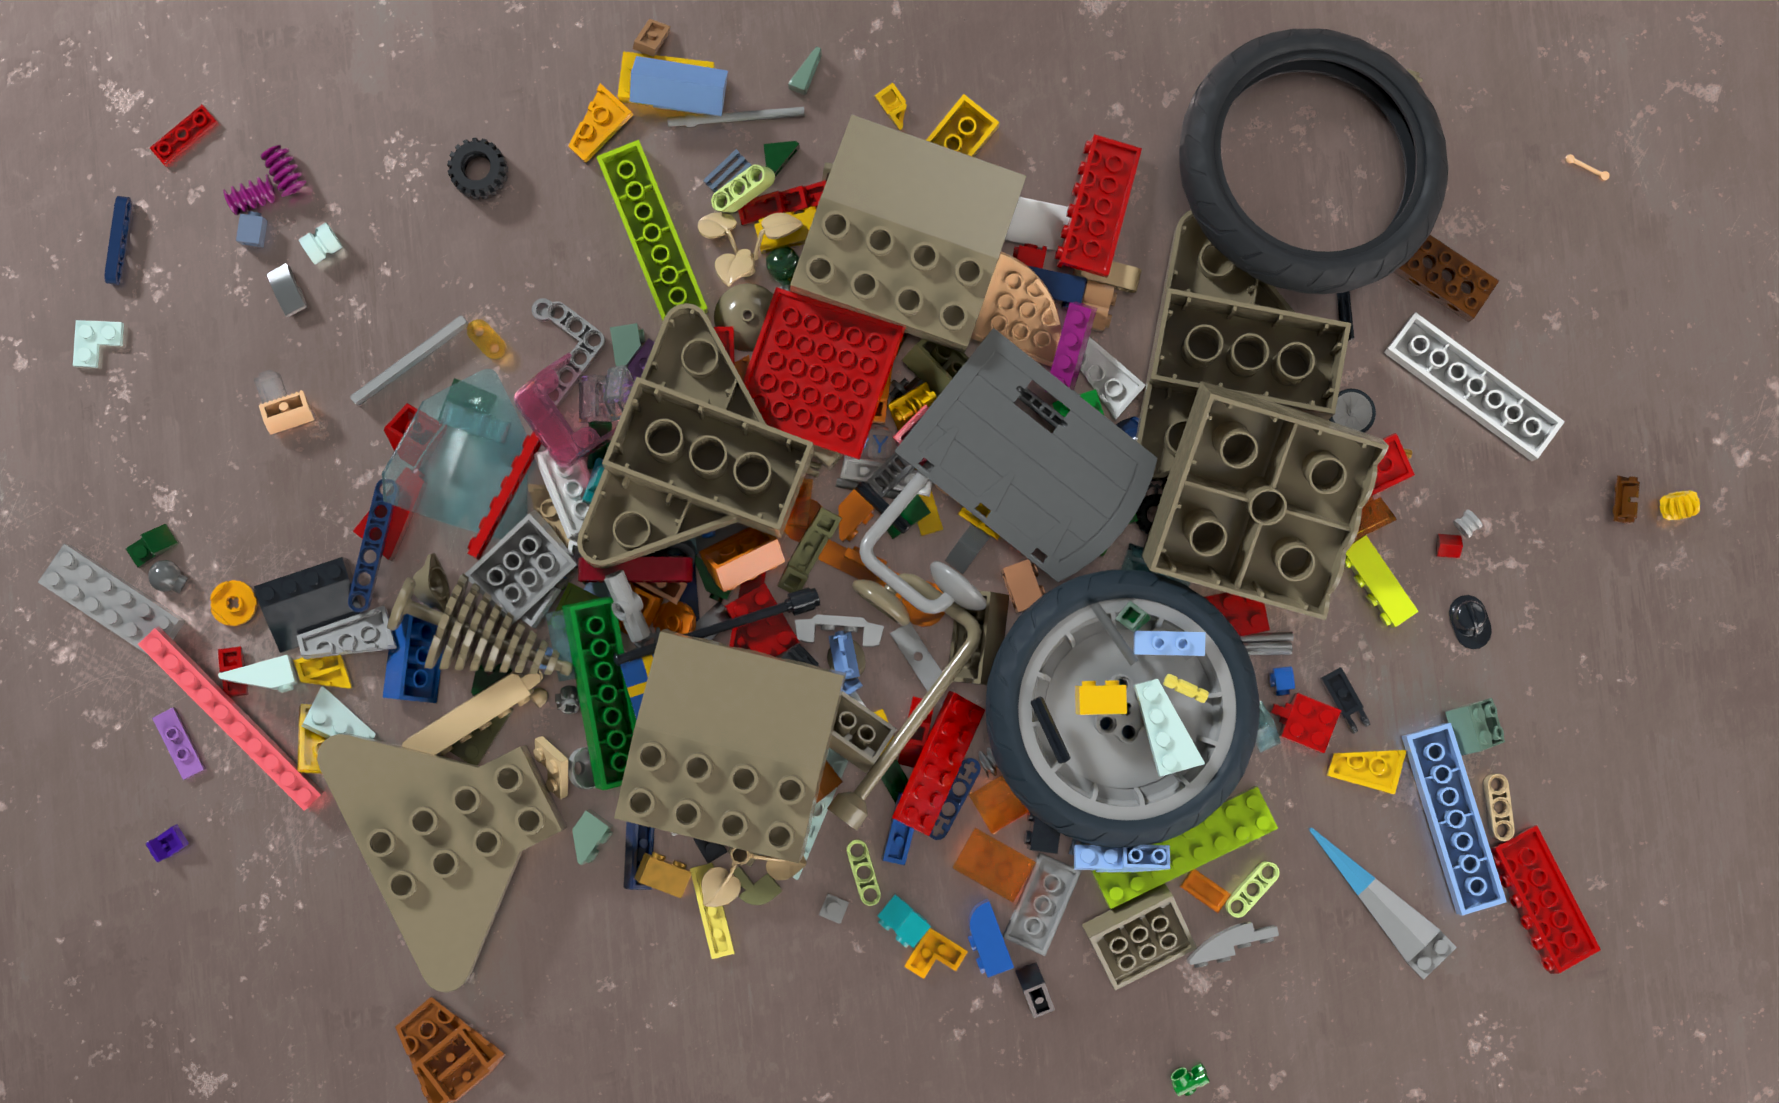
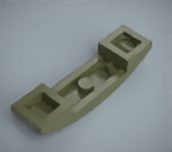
M823 507L820 508L792 554L777 584L778 587L789 593L803 588L811 569L828 539L835 532L842 517Z

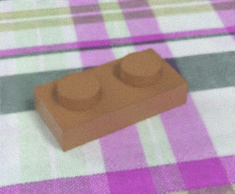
M649 18L635 39L633 49L654 57L669 35L671 26Z

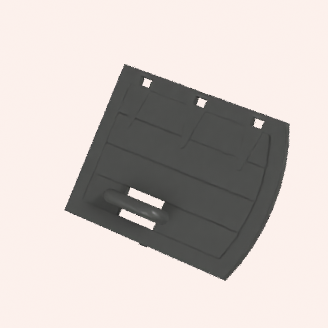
M994 328L894 451L1057 582L1077 573L1093 562L1120 536L1141 505L1152 480L1157 462L1156 456ZM1032 380L1070 410L1066 417H1063L1028 389L1027 386ZM1020 399L1056 429L1051 434L1016 406L1014 402ZM923 458L934 465L931 472L919 464ZM980 502L991 510L987 518L975 509ZM1036 548L1048 556L1044 563L1031 554Z

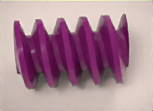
M276 145L264 151L260 157L265 161V167L270 169L269 174L274 177L273 182L278 185L277 190L282 193L281 197H286L299 191L307 182L305 180L298 181V178L302 176L301 172H293L298 168V165L289 164L294 159L293 156H285L290 151L289 148L281 149V145Z
M266 174L265 182L260 177H257L256 185L251 180H248V188L239 183V191L234 186H231L230 194L223 189L226 202L235 215L240 214V208L244 212H248L249 205L252 209H257V201L261 206L266 205V199L271 204L275 202V191L268 174Z

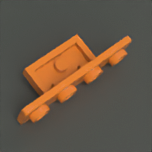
M828 539L818 557L820 561L859 580H871L883 587L886 585L884 581L871 572L862 562L859 547L854 546L853 549L846 548ZM876 556L882 563L887 564V561ZM898 593L896 594V596L899 599H901L902 596Z

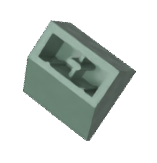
M1492 698L1445 712L1448 723L1452 725L1461 756L1480 752L1505 742L1504 731L1500 725L1497 708Z
M591 809L584 812L572 829L577 862L580 865L593 862L600 852L597 849L599 844L606 843L613 833L610 830L613 825Z

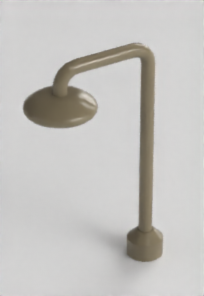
M909 573L898 575L929 600L938 599L943 594L917 575ZM864 579L855 580L852 583L854 591L880 612L902 626L909 624L910 617L907 608L896 596L897 592L886 584L883 587L874 581ZM955 602L944 612L966 628L968 633L966 641L855 791L838 793L827 807L828 810L856 831L868 816L865 799L980 644L981 629L978 621Z

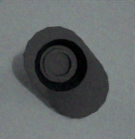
M1463 595L1456 598L1449 609V616L1456 638L1465 648L1480 649L1488 643L1492 634L1491 623L1485 606L1475 596Z

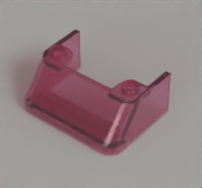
M570 352L538 372L514 396V404L555 464L564 469L574 466L610 442L616 430L614 428L601 438L591 427H583L574 433L548 394L553 392L559 383L555 372L570 363L572 357Z

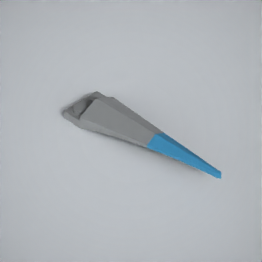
M1309 828L1312 835L1372 914L1405 962L1424 980L1457 947L1439 928L1316 830Z

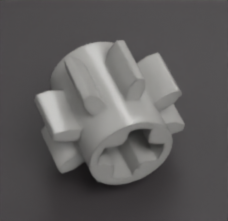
M564 686L561 688L560 694H555L558 710L562 709V712L565 714L578 712L580 702L575 686Z

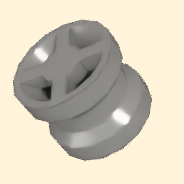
M1468 509L1464 512L1462 518H1457L1453 521L1460 533L1468 539L1473 535V531L1483 527L1479 518Z

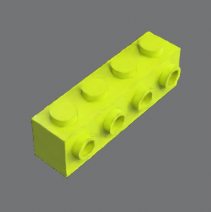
M1367 535L1353 542L1352 546L1346 551L1345 567L1352 569L1355 574L1353 578L1360 588H1365L1368 593L1366 597L1373 607H1378L1381 612L1379 616L1383 623L1394 628L1419 612Z

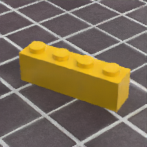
M816 207L805 208L803 213L795 215L794 212L785 213L800 220L803 226L797 231L779 239H769L764 234L760 245L761 254L804 245L817 210ZM764 218L759 219V223L754 224L757 233V238L759 236L760 230L764 229L762 227V221Z

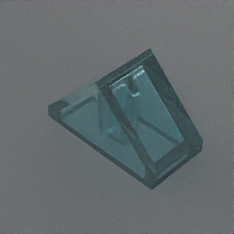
M1260 701L1259 728L1255 743L1261 753L1281 743L1275 722L1262 701Z

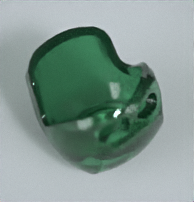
M786 245L774 249L766 257V267L769 274L782 286L790 285L799 256L791 247Z

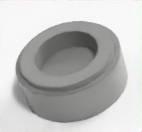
M545 298L536 300L532 306L533 316L541 322L549 321L547 308L552 302ZM555 309L552 311V317L555 315Z

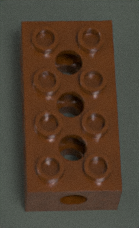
M1432 235L1428 236L1418 251L1405 264L1394 271L1395 274L1468 323L1476 317L1499 282L1498 279ZM1423 259H1426L1430 262L1431 268H1427L1423 265ZM1442 272L1448 273L1450 281L1443 279ZM1461 284L1468 287V294L1461 290Z

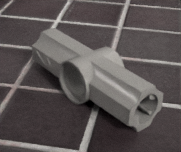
M623 570L607 575L604 580L614 601L612 604L614 615L623 621L631 642L645 639L651 632L641 612L643 602L640 596L632 591Z

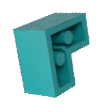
M894 894L877 914L880 918L878 923L888 931L892 928L897 934L896 940L906 948L908 945L914 948L931 927L930 922L897 894Z

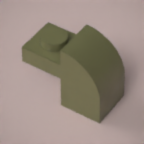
M738 866L733 873L734 877L740 880L741 888L745 889L739 897L748 904L762 905L768 903L783 891L775 879L768 873L755 883L741 866Z

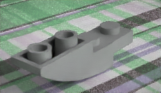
M1250 921L1234 925L1204 941L1187 958V962L1190 965L1194 964L1195 968L1207 966L1208 961L1217 959V963L1230 961V956L1236 955L1235 945L1240 949L1250 947L1253 941L1260 940V944L1274 941L1273 937L1279 936L1278 928L1272 925L1254 929L1253 923Z

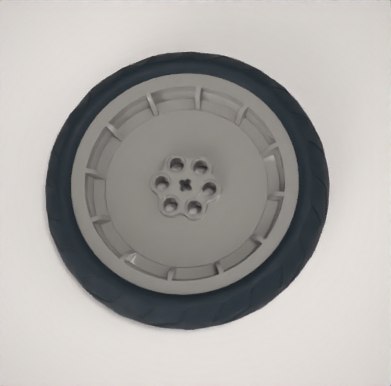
M1106 570L1082 575L1044 594L1019 616L1009 630L996 654L987 683L986 724L991 751L1001 774L1012 792L1035 817L1054 830L1072 839L1102 847L1123 848L1143 844L1152 845L1177 837L1201 824L1226 801L1245 774L1255 747L1259 728L1260 700L1256 675L1248 651L1235 628L1213 604L1187 585L1145 571ZM1129 601L1147 612L1151 618L1137 631L1206 632L1205 656L1134 654L1138 661L1130 666L1091 609V606L1099 602L1132 652H1134V633L1115 619ZM1167 674H1172L1178 677V680L1183 679L1196 685L1198 689L1202 688L1208 691L1209 695L1205 703L1195 700V697L1190 698L1174 690L1175 688L1172 689L1164 686L1163 682ZM1121 679L1124 685H1126L1127 714L1078 715L1075 713V686H1082V681H1096V685H1105V680ZM1153 679L1159 680L1205 764L1165 776H1158L1145 725L1140 721L1141 710L1134 689L1135 684ZM1037 697H1043L1071 757L1065 763H1058L1031 705V700ZM1104 717L1110 720V726L1106 730H1103L1100 726V721ZM1126 725L1132 730L1128 738H1124L1122 735V729Z

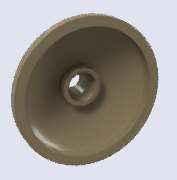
M745 283L730 288L720 297L714 311L715 327L733 326L734 349L743 352L754 351L773 293L763 286ZM749 311L752 313L750 319H745L743 314Z

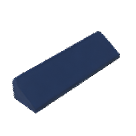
M627 821L623 887L630 890H652V887L639 883L634 878L644 853L650 855L653 853L654 828Z

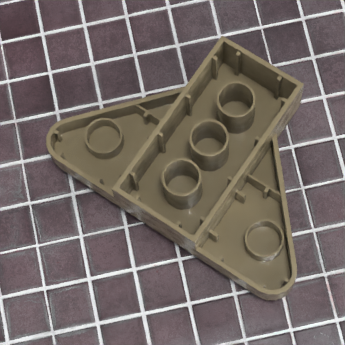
M1191 210L1187 211L1180 218L1173 235L1135 441L1157 457L1151 481H1161L1168 478L1201 381L1329 420L1335 415L1351 328V323L1295 313L1274 286L1266 284L1236 267L1216 249L1203 233Z
M687 303L676 305L665 316L641 378L636 377L602 462L604 471L577 539L580 554L588 564L595 568H610L736 522L781 538L814 454L813 442L766 425L709 318L696 305Z
M342 733L330 736L321 744L317 755L318 765L424 980L436 991H454L468 980L473 971L522 851L566 829L567 825L527 745L520 746L482 766H477L354 734Z

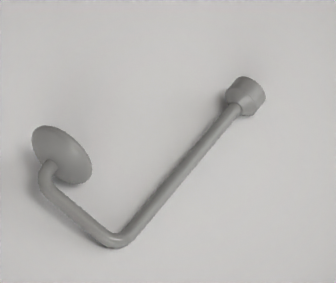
M927 460L923 467L931 472L934 465ZM918 471L864 535L859 549L861 560L871 572L915 608L924 613L936 614L943 612L953 602L969 610H983L987 606L983 595L966 578L940 561L931 563L930 571L933 581L943 594L938 599L929 600L874 555L873 547L928 482L929 479Z

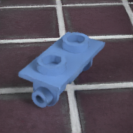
M837 631L835 635L828 636L835 671L845 672V680L860 677L851 632Z

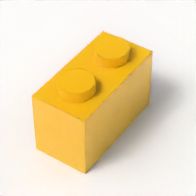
M1105 680V685H1096V681H1082V686H1075V713L1078 715L1127 714L1126 685H1119V680Z

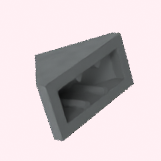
M971 524L944 561L963 574L990 537Z

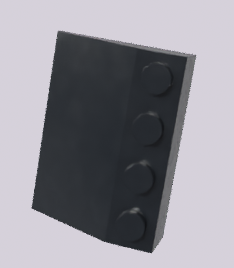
M340 557L254 586L260 608L280 653L299 647L297 635L363 613L353 611L348 605L353 575L347 558ZM359 595L353 600L356 608L363 607Z

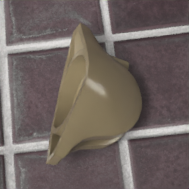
M432 553L427 556L424 566L413 576V579L416 581L414 595L419 601L423 602L424 606L430 608L437 607L444 613L450 598L446 574L436 554Z

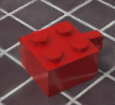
M1295 693L1291 704L1286 703L1285 707L1272 704L1269 713L1280 717L1279 722L1282 723V727L1278 734L1279 737L1318 753H1325L1341 710L1300 693Z

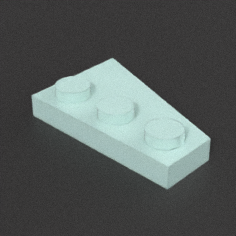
M321 686L301 726L324 738L342 733L354 734L374 739L376 735L323 686Z

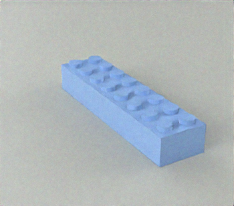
M1443 723L1401 736L1405 750H1407L1406 753L1456 914L1463 916L1506 903L1507 901L1451 723Z

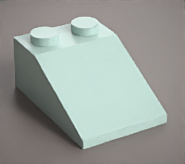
M288 655L218 674L219 679L278 690L281 693L294 690L293 685L299 684L292 658Z

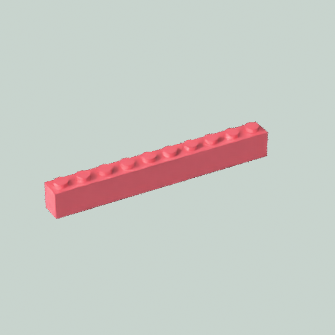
M160 626L154 628L138 643L304 811L322 795L324 791L306 773L298 772V765Z

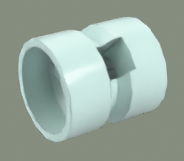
M326 222L315 229V234L308 233L299 239L300 244L314 264L325 259L326 253L333 254L342 248L340 241Z

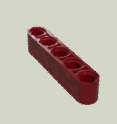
M583 557L578 558V582L605 583L604 579L607 575L623 570L629 583H688L693 581V558L638 557L610 568L601 569L591 566Z

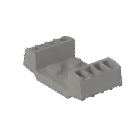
M817 614L812 619L795 620L797 639L811 644H815L816 625L821 626V630L835 631V627H844V632L858 633V628L864 629L863 647L879 646L884 626L868 623L862 617Z

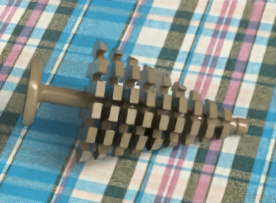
M464 573L458 579L444 613L412 601L416 581L410 577H407L392 609L387 629L397 630L405 614L438 626L424 668L433 669L450 634L439 669L447 670L450 667L463 639V635H465L455 664V670L464 669L476 640H478L479 643L471 662L470 671H477L490 645L493 647L485 671H493L503 650L507 653L504 656L499 672L507 673L515 655L520 656L515 673H522L528 660L533 661L529 674H537L541 664L547 666L544 675H552L553 670L559 671L566 676L572 672L573 664L558 659L560 653L557 650H553L551 657L545 655L549 645L546 641L542 640L538 651L532 649L537 638V634L533 631L530 632L525 645L519 644L526 627L523 622L520 621L512 639H507L515 617L509 611L498 635L494 632L503 610V606L498 601L490 614L485 628L482 629L492 597L487 592L483 595L471 624H469L481 587L473 583L461 607L469 582V577ZM459 607H461V610H460V612H459L458 618H456V617H457V614H458Z

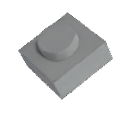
M828 893L819 915L840 924L849 902Z

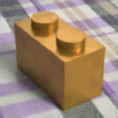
M653 852L652 855L644 853L634 879L644 885L682 898L692 873L686 869L687 864L674 860L673 863L665 861L666 856L657 852Z

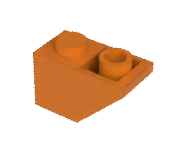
M855 489L838 506L839 516L842 517L839 523L840 541L844 543L847 539L850 542L859 533L856 530L861 523L866 525L874 517L872 513L874 507Z

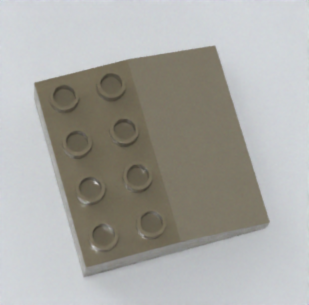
M851 114L790 284V291L903 326L905 333L965 353L1004 244L1026 175Z
M1201 381L1141 555L1150 571L1326 620L1330 606V595L1335 591L1341 580L1345 566L1346 551L1352 546L1357 536L1361 522L1362 507L1368 502L1373 492L1377 478L1378 463L1384 458L1389 445L1381 438L1291 407Z
M666 629L660 631L634 728L614 819L799 863L805 853L846 673L822 669L795 660L776 658L758 651L730 647L708 639L684 636Z

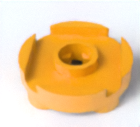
M236 580L220 583L213 590L210 597V609L214 618L220 623L230 626H240L250 621L255 615L259 603L252 587L245 582ZM230 598H238V608L233 607L230 609L231 603L228 600Z

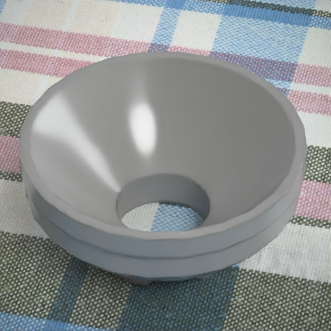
M588 747L575 750L568 761L569 779L574 786L580 789L595 788ZM577 762H579L581 765V772L579 775H577L574 770L575 764Z

